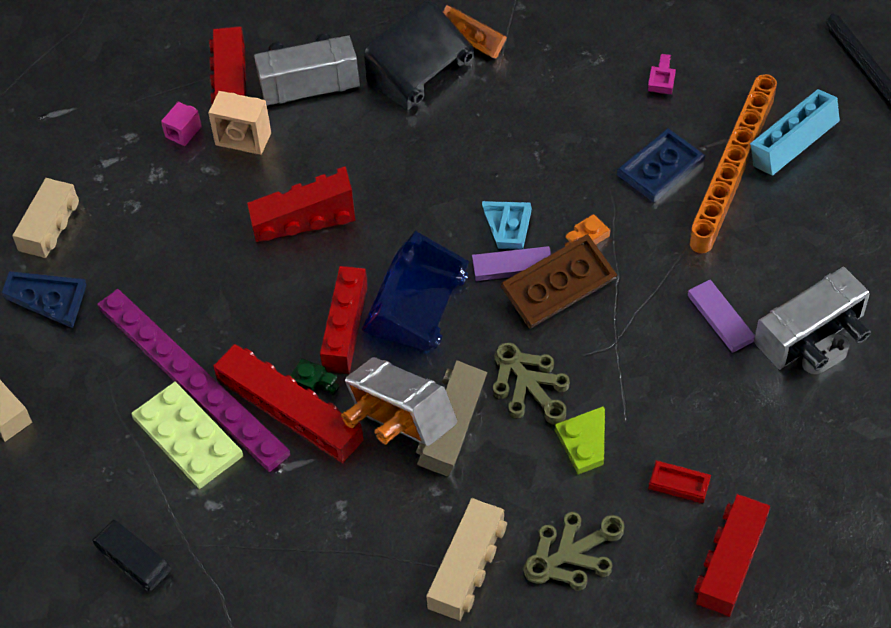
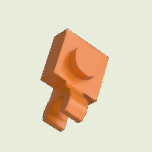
M593 214L574 226V231L569 232L565 236L569 242L565 243L564 246L587 234L595 244H598L610 236V229Z

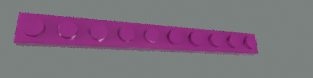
M119 289L98 303L99 310L269 473L290 456V451Z

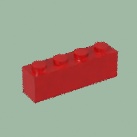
M242 27L213 29V39H209L210 53H214V57H210L211 71H214V74L210 75L211 88L215 89V92L211 93V104H213L219 91L247 96L245 45Z
M339 267L320 351L321 364L326 368V372L350 373L368 288L366 269Z
M737 494L733 504L728 502L723 515V519L727 520L724 528L718 527L713 543L717 544L715 552L709 550L704 563V567L708 568L705 576L699 575L694 588V592L699 593L697 605L729 617L731 616L767 521L770 505Z

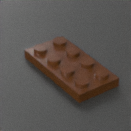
M587 234L502 282L500 287L529 329L614 281L618 275Z

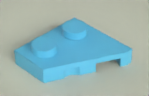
M483 201V210L498 249H523L532 211L531 203Z

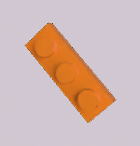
M446 5L443 13L472 46L497 59L507 37L455 8Z

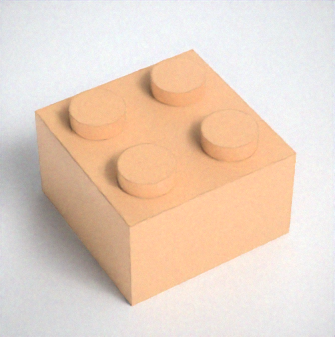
M219 91L209 110L215 145L262 155L271 135L266 100Z

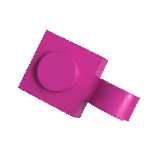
M661 54L659 67H651L648 91L672 94L676 69H669L671 55Z

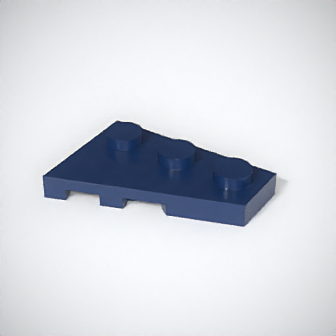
M9 271L2 295L6 300L73 328L87 285L85 279Z

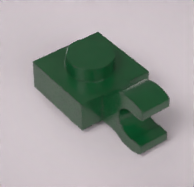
M301 358L290 375L305 390L311 389L315 392L317 388H320L330 394H335L339 387V384L335 383L337 380L336 375L326 373L324 366Z

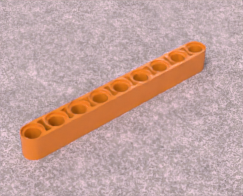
M764 74L755 79L692 225L690 247L697 253H707L714 245L752 154L750 143L759 137L773 104L777 81L773 76Z

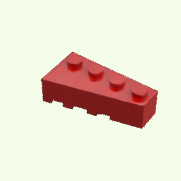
M346 166L337 169L338 173L326 177L325 174L315 177L316 181L308 185L302 186L301 183L293 185L284 194L275 192L248 202L255 241H268L277 237L296 235L301 232L320 230L325 227L344 225L355 221L352 188Z

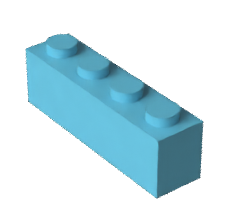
M817 89L751 142L754 167L773 176L840 120L837 97Z

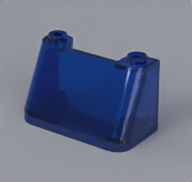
M414 231L395 254L364 322L362 331L374 337L429 351L431 348L436 349L443 337L440 334L441 328L438 327V324L453 289L457 285L462 286L469 273L466 272L469 261Z

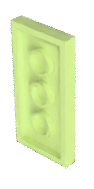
M176 382L131 413L133 419L198 489H201L243 457L242 450Z

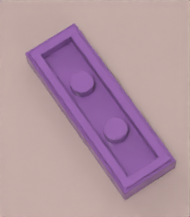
M547 246L472 255L475 281L513 277L550 256V248Z
M711 280L688 290L687 296L732 353L754 342L755 335Z

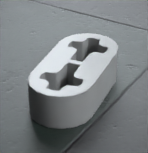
M832 334L816 343L815 346L829 358L828 363L822 369L815 371L812 365L803 357L802 367L810 374H820L846 358L849 341L839 334Z

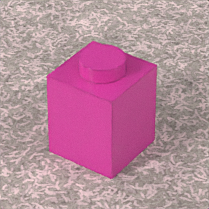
M177 102L161 121L165 137L183 146H186L202 127L198 110L193 106H187L180 102Z

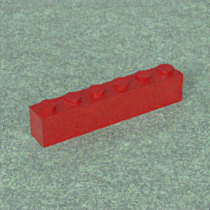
M234 344L213 366L217 381L341 463H344L364 440L360 422L353 428L348 427L343 421L342 413L334 404L330 402L325 403L319 399L314 391L311 389L305 390L291 376L282 375L271 363L262 362L247 348L242 349Z

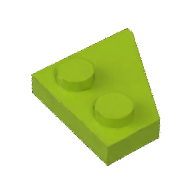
M604 407L555 424V432L578 475L604 464Z

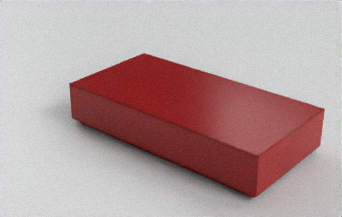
M656 460L648 489L704 504L711 475Z

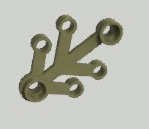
M513 343L501 344L494 354L495 362L500 366L497 382L493 385L494 397L497 399L508 397L509 385L507 382L512 370L517 376L513 400L508 405L509 415L515 419L524 416L525 404L523 402L527 388L544 409V417L547 422L553 425L563 422L566 418L565 404L560 400H551L539 384L552 385L556 391L565 392L569 389V377L564 373L557 375L549 374L554 368V359L550 355L521 353L519 348ZM543 362H548V363H550V364L547 365V366H544V365H542L541 363H543ZM522 364L537 366L540 372L526 370ZM558 381H564V382H566V383L563 384V385H560V384H558L557 382H558ZM504 388L505 391L499 392L497 389ZM519 407L521 408V410L514 411L512 410V408ZM557 413L559 416H552L551 414Z
M569 512L564 517L565 528L558 552L548 557L550 545L556 541L557 531L551 525H544L539 531L540 542L537 553L526 560L523 568L525 577L532 583L541 584L549 579L569 583L574 590H583L587 585V575L581 570L570 572L556 567L567 563L593 569L600 577L609 576L612 571V562L609 558H596L581 553L606 540H619L624 534V522L618 516L609 515L602 520L600 530L573 543L575 532L581 527V517L576 512ZM570 519H574L577 521V523L571 525L567 521ZM613 528L617 533H609L607 530ZM545 532H550L553 534V536L550 538H546L543 536V534ZM605 564L608 566V569L601 570L598 566ZM541 568L543 572L535 573L533 569ZM580 577L584 581L582 583H575L573 579Z

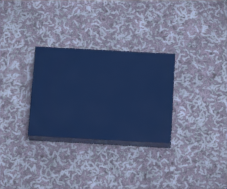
M666 129L619 167L617 175L652 202H655L704 162L705 155L670 129Z

